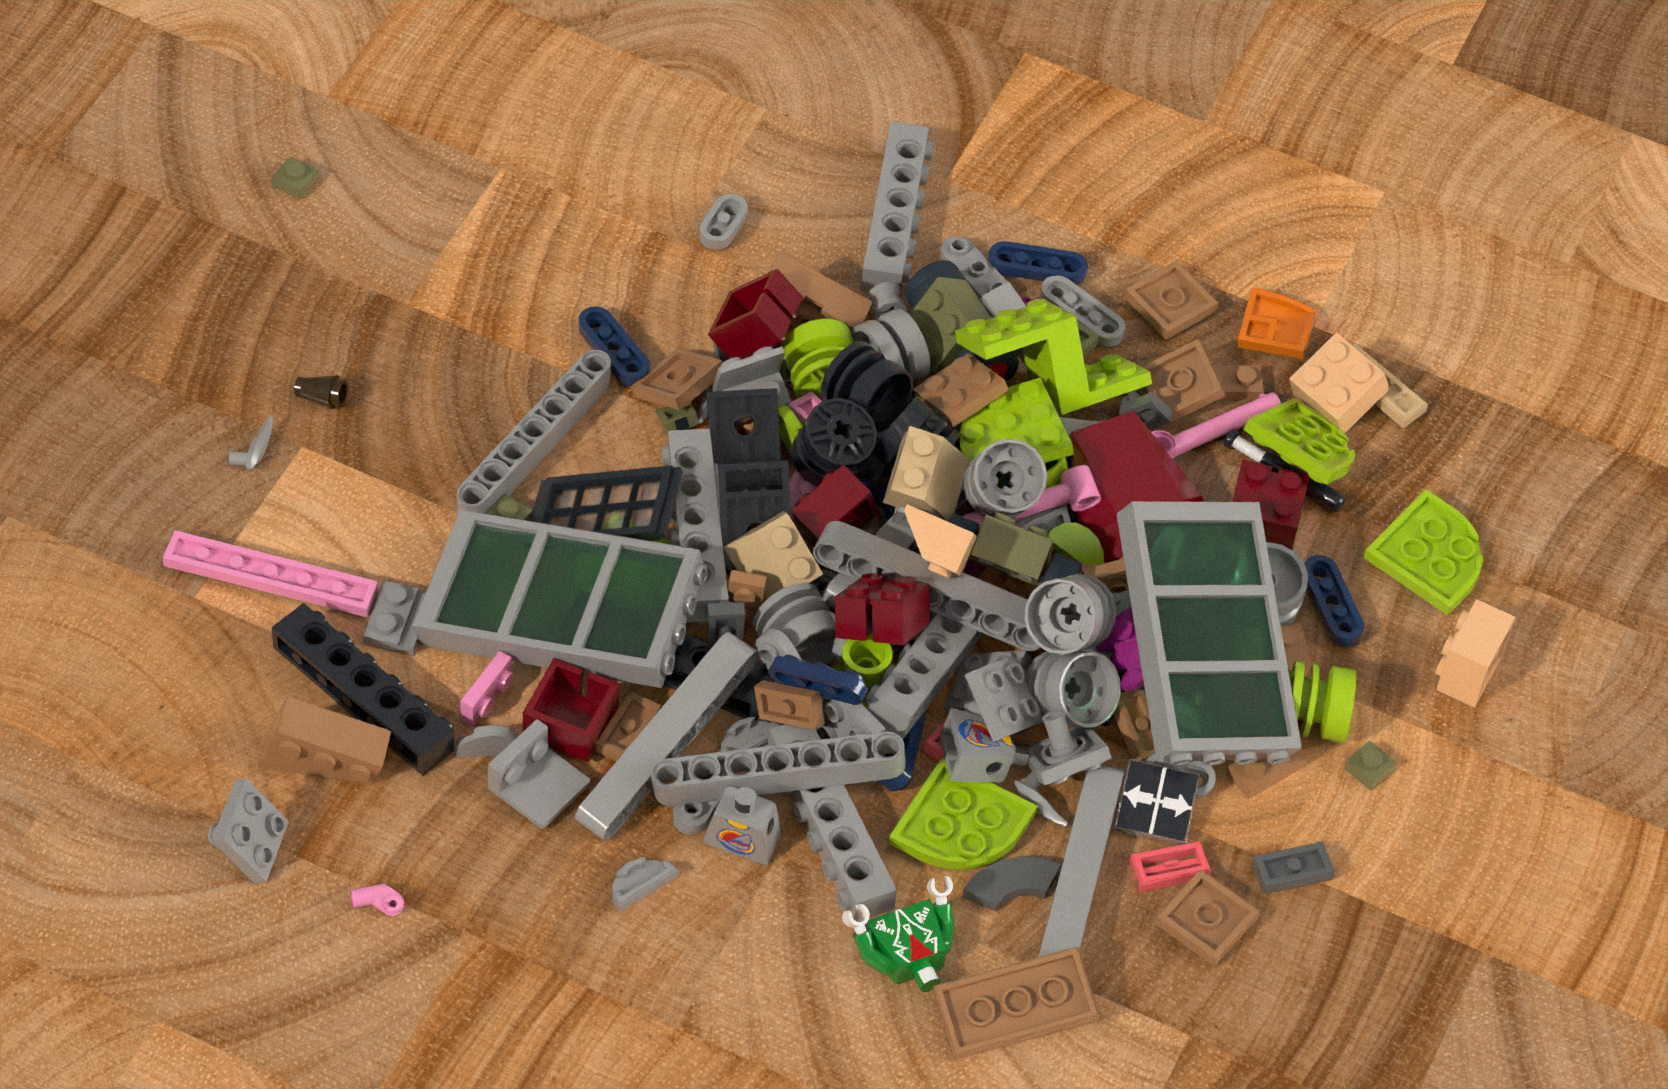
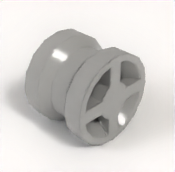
M883 282L874 286L869 291L868 299L873 302V315L876 321L880 315L894 309L907 311L905 302L901 299L902 293L898 284Z

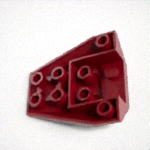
M1134 411L1070 433L1074 452L1072 455V468L1081 465L1088 466L1101 497V501L1094 507L1084 511H1075L1076 523L1089 528L1099 539L1104 551V564L1123 557L1117 513L1132 501L1205 502L1201 493ZM1144 527L1148 549L1152 548L1153 543L1166 527Z

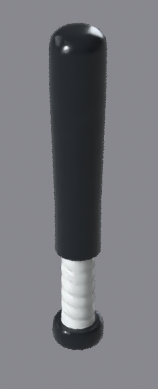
M1237 429L1230 430L1224 439L1223 445L1226 448H1235L1260 464L1273 466L1271 472L1278 473L1279 468L1307 474L1270 451H1263L1261 448L1243 439L1240 431ZM1309 477L1305 496L1333 513L1339 512L1345 504V496L1329 485L1316 482Z

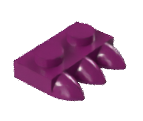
M1131 606L1116 616V622L1109 637L1096 646V649L1099 651L1115 649L1116 651L1111 656L1110 661L1115 665L1117 671L1127 669L1120 681V689L1122 691H1132L1144 686Z

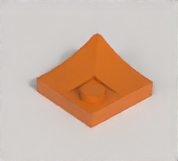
M1252 287L1238 336L1237 347L1304 359L1310 334L1316 321L1317 310L1287 296Z

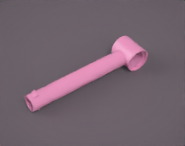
M1273 392L1260 394L1259 398L1252 402L1232 409L1178 434L1172 435L1163 430H1156L1151 433L1173 459L1228 434L1232 429L1238 430L1244 427L1249 418L1280 405L1281 402L1279 397Z
M1081 465L1065 471L1060 476L1061 484L1046 488L1038 502L1013 519L1025 518L1068 503L1073 511H1084L1094 507L1101 501V497L1090 468L1086 465ZM977 511L962 516L965 519L977 522L979 524L978 532H980L985 516Z

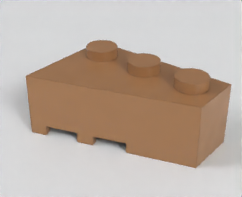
M780 251L778 252L770 271L778 268L803 296L797 308L798 314L791 321L787 331L791 332L799 325L809 321L825 318L839 320L852 331L855 326L871 320L872 301Z
M287 696L267 731L258 768L372 785L383 768L391 731Z

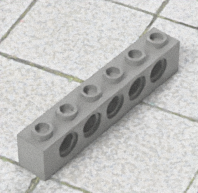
M890 122L863 265L861 290L870 291L874 286L883 282H894L899 285L901 290L902 283H908L910 280L912 264L906 263L907 258H914L916 239L911 238V233L918 234L921 214H916L915 211L916 208L922 209L925 190L920 189V184L927 185L929 165H924V161H931L934 141H928L929 127Z
M710 428L668 431V445L661 446L662 465L681 467L683 471L670 522H675V529L670 530V544L700 550L703 563L707 566V578L705 584L699 586L697 591L695 612L692 616H688L686 622L707 621L708 604L729 602ZM673 569L674 580L679 570Z
M933 612L930 617V624L914 637V644L905 645L898 657L897 666L891 664L887 668L881 680L882 685L878 686L875 684L867 695L865 704L869 705L868 711L886 728L885 732H894L904 739L984 633Z
M784 724L769 729L768 744L765 746L821 739L816 730ZM815 762L811 763L810 766H818L822 763ZM777 767L778 771L784 769V767ZM837 785L783 792L785 795L790 794L793 800L794 815L799 823L804 822L808 830L807 839L810 848L814 853H819L822 859L821 864L824 876L828 882L833 881L837 889L836 897L843 912L850 910L856 922L859 919V914L855 908L858 904H863L868 908L869 918L894 910L897 889L845 786ZM824 818H829V819H832L833 821H825V820H823V819H824ZM843 847V848H846V849H848V850H839V849H837V848ZM851 877H860V878H862V879H861V880H856V879H853V878H851Z

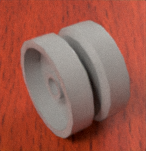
M891 310L880 315L877 321L868 320L855 326L851 331L854 343L862 341L871 345L874 350L881 352L886 359L894 361L907 370L913 378V383L925 378L930 372V357L924 336L917 323L904 310Z
M1266 542L1280 625H1291L1301 610L1302 601L1307 589L1308 573L1304 562L1294 551L1281 544ZM1243 550L1241 551L1243 570L1236 585H1250L1245 551ZM1225 598L1229 614L1239 625L1246 629L1258 628L1253 598Z

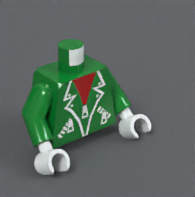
M948 876L943 878L945 889L942 893L935 889L934 878L929 880L927 889L932 896L936 897L934 904H932L929 898L870 920L868 908L863 904H858L855 907L859 914L857 922L853 919L850 910L844 911L842 921L846 926L854 928L853 938L866 965L883 975H888L896 984H902L915 979L922 992L932 991L933 986L941 983L936 971L944 967L945 956L952 949L955 929L952 904L950 901H947V895L953 889L952 880Z

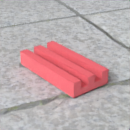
M1200 841L1131 854L1129 859L1131 867L1134 868V877L1139 881L1138 888L1140 892L1187 883L1200 869L1209 876L1211 875V869ZM1192 855H1196V856H1197L1196 858H1191V859H1186V860H1181V861H1178V860H1177V858H1182V857H1187V856H1192ZM1165 861L1164 864L1143 868V865Z

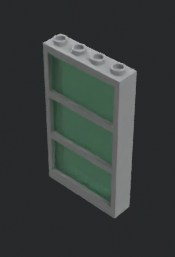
M1132 501L1117 513V520L1156 761H1171L1172 766H1184L1191 764L1193 761H1203L1204 765L1207 766L1224 763L1225 760H1235L1237 765L1251 764L1258 759H1267L1269 764L1287 762L1289 756L1302 749L1259 502Z
M460 510L413 623V628L421 646L494 658L501 651L511 656L512 662L548 668L553 658L583 669V674L585 675L592 672L607 679L662 688L666 675H671L673 671L676 648L678 645H682L684 641L687 618L695 612L696 594L699 586H703L706 582L707 566L703 563L699 549Z

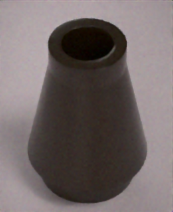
M338 375L298 377L294 385V394L296 397L335 409L336 407L344 406L348 395V384L346 380L340 379Z

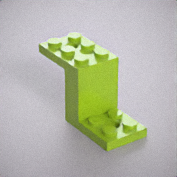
M1046 299L1029 301L1026 307L1017 310L1005 309L999 311L996 317L987 320L976 319L966 323V327L955 330L957 344L986 360L1023 348L1028 380L1041 378L1057 413L1060 415L1152 384L1150 371L1118 354L1106 355L1101 358L1100 362L1092 365L1085 364L1076 316L1050 303Z

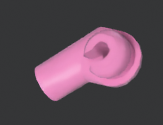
M386 884L350 890L353 908L373 905L389 916L399 914L404 908L403 897Z

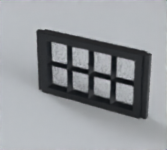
M669 465L547 477L546 480H541L530 521L645 541H659L661 538H666L683 471L681 467ZM523 544L525 550H530L532 545ZM544 547V550H543V551L558 550V549H552V548H546V547Z

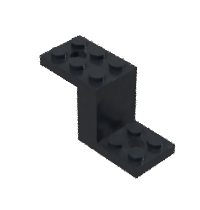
M777 388L707 392L708 423L711 435L717 498L719 500L723 546L744 535L751 524H762L782 511L787 512L791 518L788 460L781 458ZM740 415L750 416L754 423L752 431L746 435L738 434L734 428L735 419ZM723 549L725 570H736Z

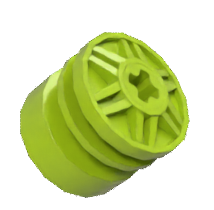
M827 318L812 320L799 325L784 340V358L787 368L791 373L790 379L797 399L811 391L821 401H824L821 397V384L826 370L840 351L854 343L850 329L843 322Z
M1294 660L1289 677L1297 720H1302L1301 736L1307 738L1313 722L1320 723L1321 740L1345 743L1349 733L1354 706L1356 669L1332 665L1325 681L1320 680L1318 663H1312L1308 678L1304 677V661Z

